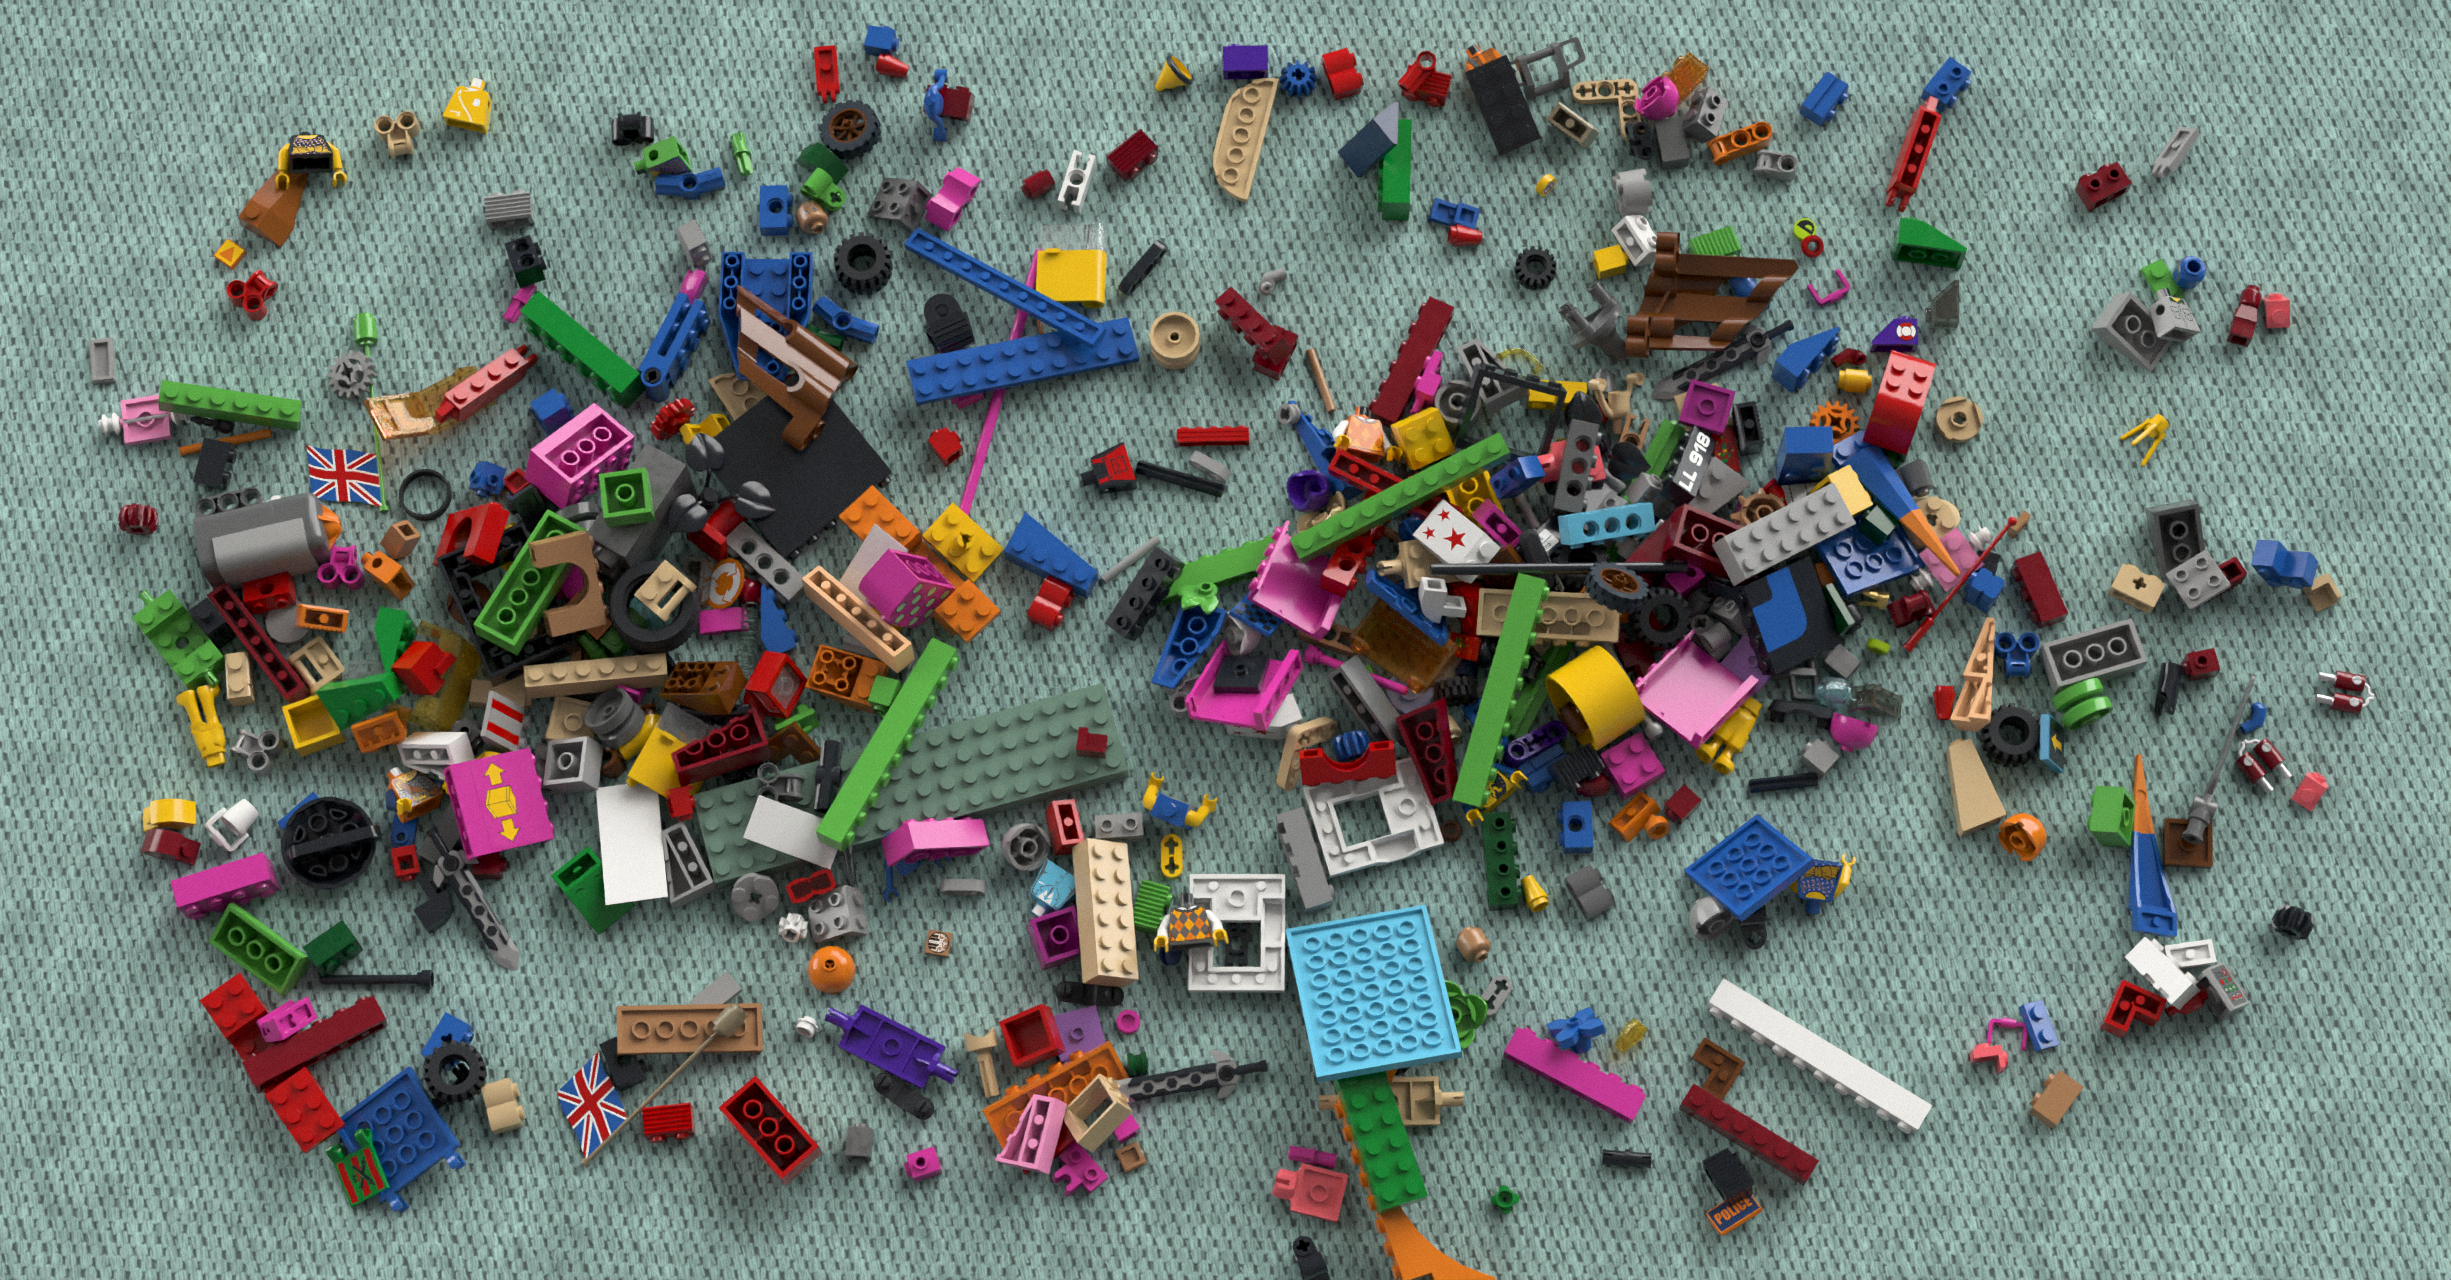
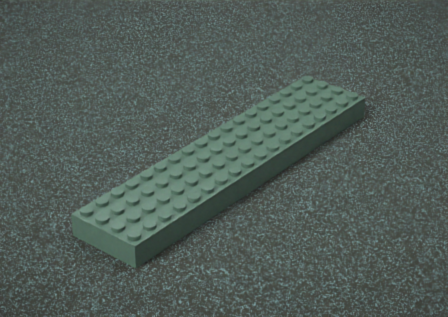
M1100 683L914 734L911 746L906 748L902 754L900 765L892 770L888 785L880 790L876 805L870 807L867 812V819L862 827L859 826L855 832L856 836L851 847L853 853L880 846L882 845L881 839L888 832L895 831L902 826L904 821L916 819L917 822L934 818L935 821H941L946 818L960 820L965 817L979 819L1128 778L1127 764L1104 684ZM1079 727L1088 728L1089 733L1108 736L1105 759L1077 756L1076 746ZM865 748L842 754L840 766L842 768V779L837 795ZM820 760L779 771L780 774L797 773L804 776V780L801 782L803 800L799 802L781 801L782 804L824 818L826 814H821L814 810L817 788L815 786V775ZM775 773L765 775L764 779L772 780L775 777ZM758 777L693 795L714 882L718 890L733 886L741 876L748 873L771 876L814 864L743 838L757 802V793L763 787ZM767 795L766 798L774 800L775 796ZM837 850L835 858L844 856L842 851Z

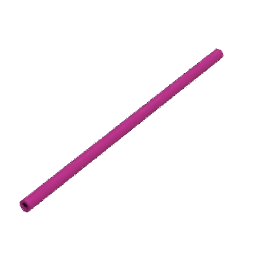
M1041 249L1035 250L1025 283L1026 286L1034 290L1036 289L1038 251H1044ZM1019 309L1017 310L1009 340L1022 337L1028 314ZM1006 388L993 391L959 506L968 516Z

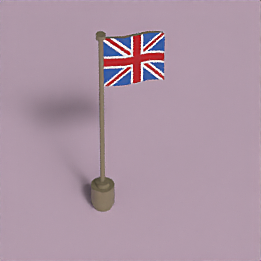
M736 1003L732 1006L728 1005L712 1021L715 1024L712 1028L715 1032L629 1117H627L617 1089L605 1071L600 1052L598 1051L557 1092L562 1110L579 1139L584 1157L580 1160L581 1163L588 1167L590 1165L589 1162L642 1111V1108H645L718 1035L721 1038L724 1036L730 1038L745 1023V1019L748 1017L745 1011Z

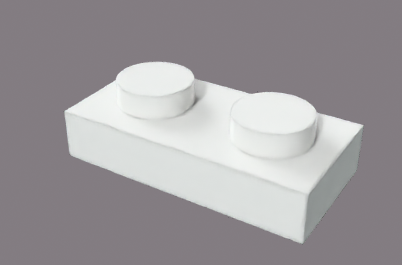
M2212 939L2165 945L2163 949L2167 957L2172 955L2181 964L2179 969L2212 965L2217 962Z

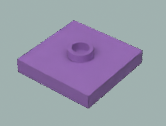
M1746 636L1740 639L1720 663L1744 682L1751 675L1757 678L1759 681L1754 691L1756 695L1773 676L1762 675L1757 665L1754 650L1750 646L1749 637Z
M1096 1005L1054 1016L1066 1052L1059 1055L1061 1064L1070 1060L1068 1056L1081 1049L1082 1053L1088 1052L1105 1043Z

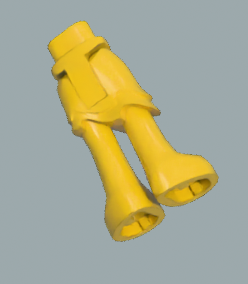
M214 684L216 686L214 688H211L210 685L196 688L197 694L194 690H187L176 696L177 704L185 707L191 721V725L188 724L191 729L190 732L194 736L197 748L201 752L202 759L206 760L208 768H214L226 763L224 756L226 753L224 730L219 722L214 705V699L220 695L219 685ZM198 697L201 701L207 723L202 722L197 705Z

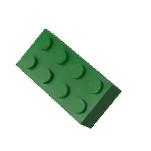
M1398 119V144L1379 161L1377 212H1382V220L1409 221L1412 119Z

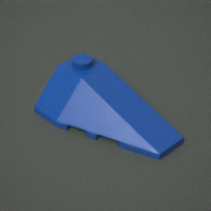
M1180 606L1151 683L1174 690L1220 633L1227 610L1216 608L1214 612L1207 615L1200 606L1187 610H1182Z

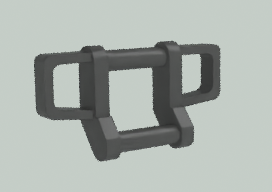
M1574 37L1560 43H1551L1550 47L1526 56L1519 55L1515 57V60L1509 62L1511 65H1517L1522 79V83H1519V86L1524 87L1525 97L1528 102H1531L1543 94L1559 88L1566 89L1570 87L1569 69L1584 62L1585 54L1579 38ZM1573 43L1578 53V59L1567 65L1560 47ZM1553 56L1558 70V80L1535 88L1527 64Z
M1815 656L1806 660L1807 668H1789L1770 678V681L1788 679L1790 697L1793 701L1813 702L1819 698V670L1816 669ZM1795 679H1811L1812 695L1799 694Z

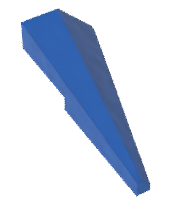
M1288 401L1287 404L1296 405L1297 403L1295 401ZM1300 411V419L1294 426L1319 471L1328 478L1331 487L1330 491L1333 496L1339 491L1345 500H1351L1363 493V491L1329 475L1328 467L1336 453V448L1333 446L1335 441L1325 428L1318 429L1311 423L1313 420L1311 415L1307 414L1304 416Z

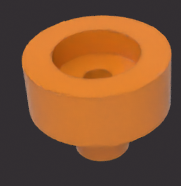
M1653 814L1648 817L1645 830L1649 838L1660 839L1669 833L1670 825L1664 816Z

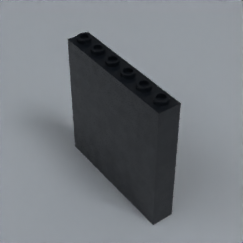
M797 373L793 374L783 384L787 387L796 385L799 381V375ZM768 395L713 437L721 445L725 458L722 467L711 469V472L730 495H739V488L744 483L750 481L762 484L770 493L775 505V511L766 517L750 520L775 551L785 560L789 558L792 561L801 554L800 549L803 546L814 544L820 538L818 535L822 531L826 530L828 532L838 524L836 520L839 519V515L872 485L876 489L878 487L883 489L892 481L890 477L893 476V472L833 399H831L821 418L826 423L823 431L816 439H811L802 451H799L781 437L793 416Z

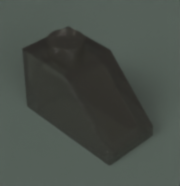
M1959 280L1952 281L1931 300L1929 308H1925V322H1929V329H1957L1959 324Z
M1874 683L1851 687L1849 698L1850 710L1863 716L1901 719V696Z

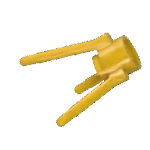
M2156 414L2153 418H2147L2142 424L2122 435L2120 440H2125L2142 429L2145 431L2131 442L2132 446H2135L2147 435L2151 438L2156 437V440L2141 462V466L2144 467L2161 440L2166 437L2164 431L2169 428V424L2163 416Z

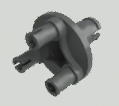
M1597 281L1587 290L1600 305L1596 311L1584 317L1577 307L1573 308L1569 302H1566L1557 312L1570 325L1569 328L1572 330L1573 335L1569 340V344L1573 349H1578L1591 343L1592 345L1599 346L1612 359V362L1617 364L1619 361L1621 363L1627 358L1625 357L1626 342L1617 333L1614 321L1620 315L1623 307Z

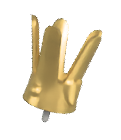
M1873 588L1877 592L1871 590L1862 592L1864 595L1877 601L1859 602L1858 605L1872 606L1885 610L1887 603H1892L1888 601L1889 593L1885 591L1881 592Z

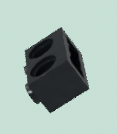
M527 235L504 243L520 289L546 280L543 271L547 270L543 257L538 258L539 255H542L538 242L533 243L531 236Z

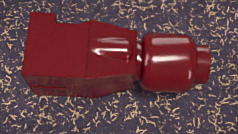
M2247 285L2246 289L2241 292L2239 307L2235 309L2226 341L2248 347L2257 323V310L2262 296L2258 286Z

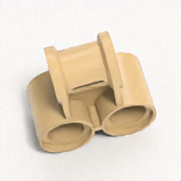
M410 111L401 112L396 121H393L387 115L378 117L374 127L379 138L383 142L388 143L391 159L404 154L414 155L411 138L416 137L420 132V125L415 114ZM409 122H412V123H413V124H412L411 126H409V127H404L405 124H407V123H409ZM385 127H391L388 131H382Z

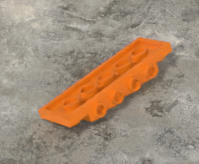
M1108 1040L1088 1052L1082 1053L1080 1049L1071 1053L1068 1056L1070 1060L1063 1064L1057 1061L1047 1067L1048 1072L1041 1076L1039 1073L1026 1078L1027 1083L1021 1087L1015 1084L1005 1090L1006 1095L1002 1096V1099L982 1109L1001 1148H1005L1008 1143L1007 1138L1010 1134L1014 1133L1020 1123L1018 1121L1034 1094L1056 1098L1068 1106L1099 1073L1107 1079L1109 1077H1112L1114 1080L1129 1078L1111 1042Z

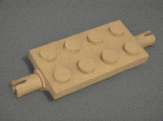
M1418 540L1398 542L1400 550L1398 557L1394 560L1379 561L1377 563V568L1385 567L1383 570H1377L1380 576L1400 575L1404 579L1405 589L1419 587L1421 577L1445 579V583L1461 581L1455 575L1431 576L1430 564L1442 563Z
M1439 1076L1393 1077L1391 1088L1404 1127L1440 1126V1109L1442 1107H1464V1092H1442V1090H1439ZM1318 1095L1319 1110L1334 1109V1105H1337L1338 1095Z

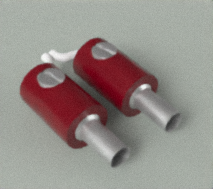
M2336 671L2335 675L2322 672L2318 674V680L2333 683V688L2362 693L2364 687H2366L2367 694L2370 696L2363 704L2362 697L2335 692L2332 697L2316 694L2315 702L2329 704L2331 710L2359 715L2361 709L2366 707L2370 700H2374V694L2370 692L2369 685L2365 683L2366 677L2364 675Z
M2267 738L2261 742L2256 739L2251 741L2245 739L2240 743L2242 745L2238 752L2240 758L2235 761V764L2252 784L2258 782L2264 791L2269 794L2274 788L2264 778L2267 774L2249 752L2242 755L2245 744L2257 743L2253 748L2256 754L2271 771L2276 769L2285 780L2289 779L2292 774L2282 764L2285 760Z

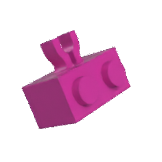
M1488 498L1471 514L1484 527L1483 532L1493 541L1497 540L1503 546L1511 544L1513 548L1519 543L1522 531Z

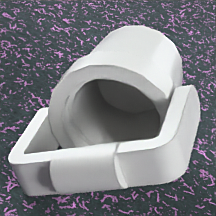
M242 799L228 811L224 807L206 822L205 827L211 833V838L219 846H222L226 851H233L249 836L247 833L248 828L260 815L251 803ZM219 818L232 833L239 837L231 846L226 842L227 840L212 826Z

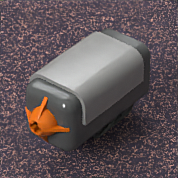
M254 487L200 499L195 504L196 518L193 519L201 568L213 590L224 582L232 590H238L243 588V582L286 571L292 577L318 571L321 565L330 563L332 546L343 531L339 516L321 504L318 497L312 493L305 492L265 502L260 491ZM257 499L255 503L249 504L251 500ZM235 504L231 509H226L229 505ZM212 509L209 514H204L206 510Z

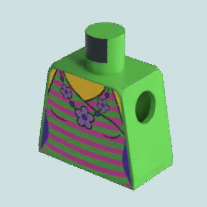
M675 136L645 147L643 149L644 159L634 162L638 175L650 172L655 179L657 174L678 175L692 171L687 151Z

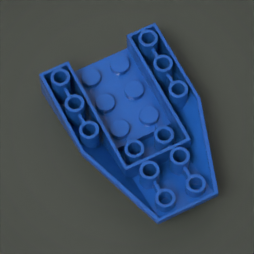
M722 252L719 318L739 381L750 380L738 371L737 343L740 332V318L736 315L737 285L746 288L785 317L795 320L806 328L811 315L815 271L813 252H790L789 259H746L745 252ZM756 308L755 316L784 337L791 333ZM758 347L756 365L777 380L785 381L790 368Z

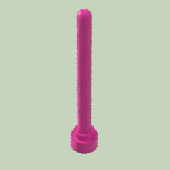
M1313 645L1307 647L1303 658L1305 663L1311 665H1319L1321 663L1334 669L1344 664L1342 661L1324 655L1320 648ZM1370 673L1380 687L1401 695L1408 693L1406 686Z

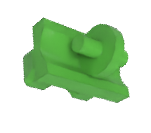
M804 703L797 706L795 709L797 715L791 718L775 717L776 725H774L778 733L795 721L808 734L813 732L812 729L819 727L820 723L814 709H810Z

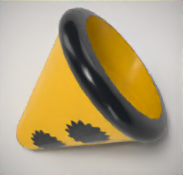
M1168 55L1155 89L1157 91H1164L1192 85L1193 78L1179 59L1173 55Z

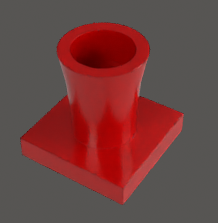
M730 500L724 501L719 505L701 530L686 533L689 541L717 563L727 559L726 537L742 521L747 522V518L742 517L735 511V503Z

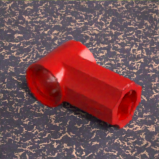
M1430 51L1419 53L1413 65L1397 82L1398 86L1405 93L1413 96L1427 78L1435 73L1436 56ZM1423 61H1430L1432 65L1430 67H1423L1421 63Z

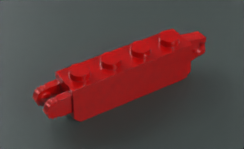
M1929 96L1924 106L1920 105L1912 115L1886 190L1888 195L1885 206L1891 207L1895 197H1898L1901 200L1897 211L1902 213L1905 211L1910 197L1914 195L1941 120V115L1935 112L1938 99Z
M525 344L515 350L513 348L509 349L444 394L440 408L435 411L434 419L440 424L451 418L455 419L458 423H462L519 383L526 376V371L536 364L539 359L538 356L534 353L524 359L523 357L529 350Z

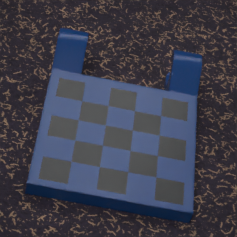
M1250 590L1230 610L1229 615L1263 635L1270 637L1285 621L1247 600L1251 592Z

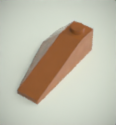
M276 171L252 196L238 216L242 226L271 243L282 247L294 230L296 215L301 205L300 201L309 173L289 174V172H286L290 182L289 188L286 189L285 181H280L278 183L279 188L276 187V176L280 173Z

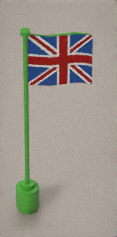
M364 312L356 314L355 320H353L354 339L357 345L365 348V355L370 357L369 348L378 342L376 319L373 318L372 313ZM369 385L376 455L356 450L321 449L307 445L311 493L316 495L319 500L362 503L377 506L380 512L384 513L389 512V506H386L374 386Z

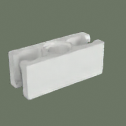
M1074 150L1058 197V208L1067 211L1068 206H1066L1065 202L1068 195L1072 194L1078 196L1077 201H1072L1071 203L1074 213L1081 214L1096 167V156L1089 154L1086 170L1083 171L1076 169L1077 164L1081 162L1082 152ZM1075 180L1082 181L1079 185L1072 184Z

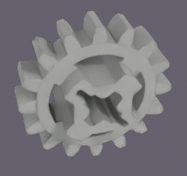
M350 350L349 355L342 352V358L338 359L335 357L334 361L336 364L329 365L332 373H328L327 377L332 380L328 382V385L333 388L332 392L343 399L349 398L354 400L355 395L363 398L362 392L369 393L368 386L375 385L372 378L376 377L377 374L372 370L376 368V365L371 363L372 359L361 351L356 353Z

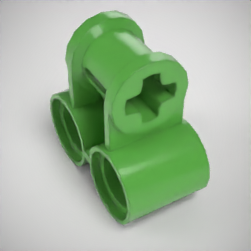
M816 168L800 189L801 194L805 198L809 197L812 199V202L820 203L830 212H836L841 209L846 200L845 192L832 182V177L821 168ZM836 196L838 200L832 203L830 200Z

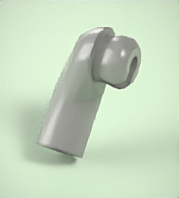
M1281 268L1265 273L1259 284L1260 292L1268 295L1273 291L1277 281L1287 279L1285 269Z

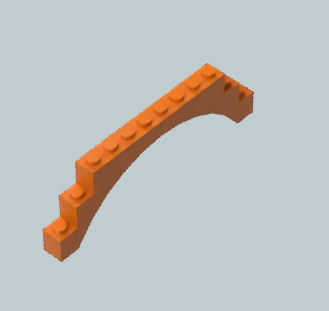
M1398 1069L1386 1071L1390 1085ZM1338 1097L1334 1110L1337 1118L1343 1121L1345 1127L1342 1128L1343 1136L1346 1142L1350 1141L1353 1149L1350 1151V1155L1354 1165L1358 1164L1361 1172L1358 1174L1361 1186L1363 1188L1366 1187L1368 1191L1367 1203L1370 1210L1375 1211L1377 1217L1375 1225L1378 1233H1383L1385 1243H1383L1386 1256H1391L1394 1266H1391L1395 1280H1418L1429 1276L1430 1280H1496L1493 1276L1461 1265L1439 1251L1418 1232L1402 1208L1378 1215Z

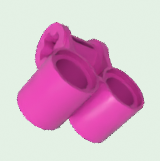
M333 544L330 563L321 565L317 571V577L326 589H336L341 585L342 581L350 590H359L363 587L365 577L356 565V545L337 547L336 544ZM328 574H335L331 580H325ZM358 574L355 580L348 581L350 575Z

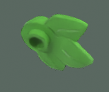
M1211 582L1187 585L1176 592L1177 596L1182 597V610L1200 606L1205 614L1210 615L1219 604L1216 597L1218 588Z

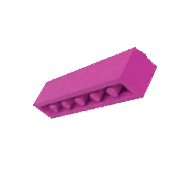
M1517 1027L1504 1051L1503 1057L1632 1125L1646 1098L1643 1089L1634 1084L1629 1086L1621 1082L1622 1079L1614 1073L1606 1074L1600 1071V1067L1593 1062L1588 1061L1585 1063L1578 1059L1579 1056L1570 1050L1564 1052L1557 1048L1558 1045L1555 1042L1546 1038L1542 1040L1536 1037V1033L1529 1028L1524 1027L1521 1029Z

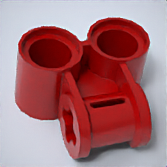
M258 270L245 283L241 280L231 281L227 285L226 291L234 306L244 307L247 316L251 320L259 321L267 314L264 302L276 293L278 284L275 281L271 282L264 276V272ZM237 292H243L240 296H234ZM254 305H260L257 309L250 310Z

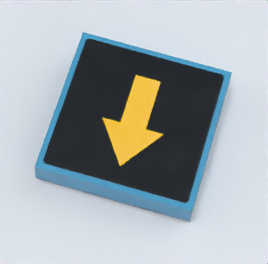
M2041 714L2040 760L2055 773H2064L2065 728L2050 714Z

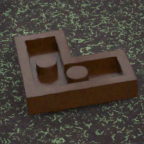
M795 721L767 739L772 758L769 761L774 765L790 754L801 765L820 760L821 749Z
M1705 1037L1691 1058L1712 1071L1702 1089L1722 1101L1746 1063Z

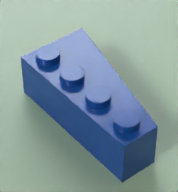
M1024 513L1004 549L1005 560L1045 579L1047 576L1057 579L1073 587L1074 593L1088 599L1098 580L1097 571L1028 513Z

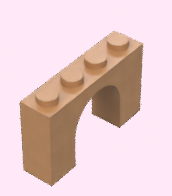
M581 530L529 542L528 545L534 567L543 568L560 563H573L578 567L583 577L582 591L574 602L566 606L542 611L546 633L551 637H556L607 624L608 609L606 604L602 602L601 595L604 594L602 582L598 581L597 577L599 564L597 559L593 557L592 549L595 548L592 535Z

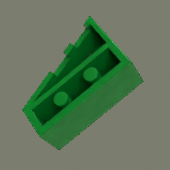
M394 672L366 676L360 679L353 678L342 682H329L318 689L316 694L340 731H343L395 701L406 691Z

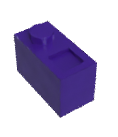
M1230 44L1223 46L1224 80L1268 78V45L1240 46L1239 44Z

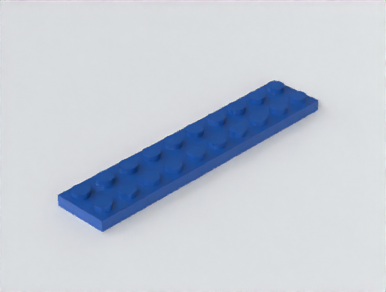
M1125 317L1098 323L1106 328V333L1094 349L1060 331L908 360L906 361V367L916 405L919 406L1138 362L1139 354L1129 318Z

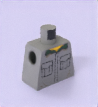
M2168 288L2160 289L2155 293L2158 301L2151 305L2149 310L2158 338L2184 343L2201 332L2184 299L2172 297Z

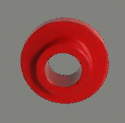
M1808 235L1801 242V251L1807 257L1815 258L1823 251V241L1816 235ZM1810 242L1815 244V248L1812 251L1808 248Z

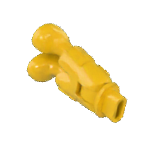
M1749 697L1713 733V740L1709 744L1704 743L1698 750L1695 748L1694 751L1698 758L1704 763L1710 764L1717 750L1722 744H1725V749L1714 761L1712 768L1722 774L1730 775L1735 769L1731 758L1734 753H1740L1749 738L1748 735L1756 719L1759 717L1758 712L1762 704Z

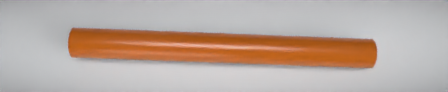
M268 428L216 440L237 445L272 437V432ZM202 443L179 447L181 456L199 453Z

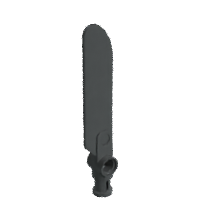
M2252 674L2249 678L2203 797L2196 794L2188 812L2189 824L2187 830L2182 833V838L2191 844H2201L2203 842L2202 834L2204 829L2209 826L2215 815L2219 803L2212 801L2220 778V772L2257 675Z

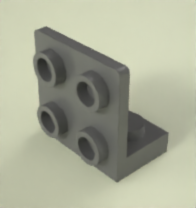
M886 177L867 215L872 219L896 221L907 232L913 233L920 224L932 194L919 181Z

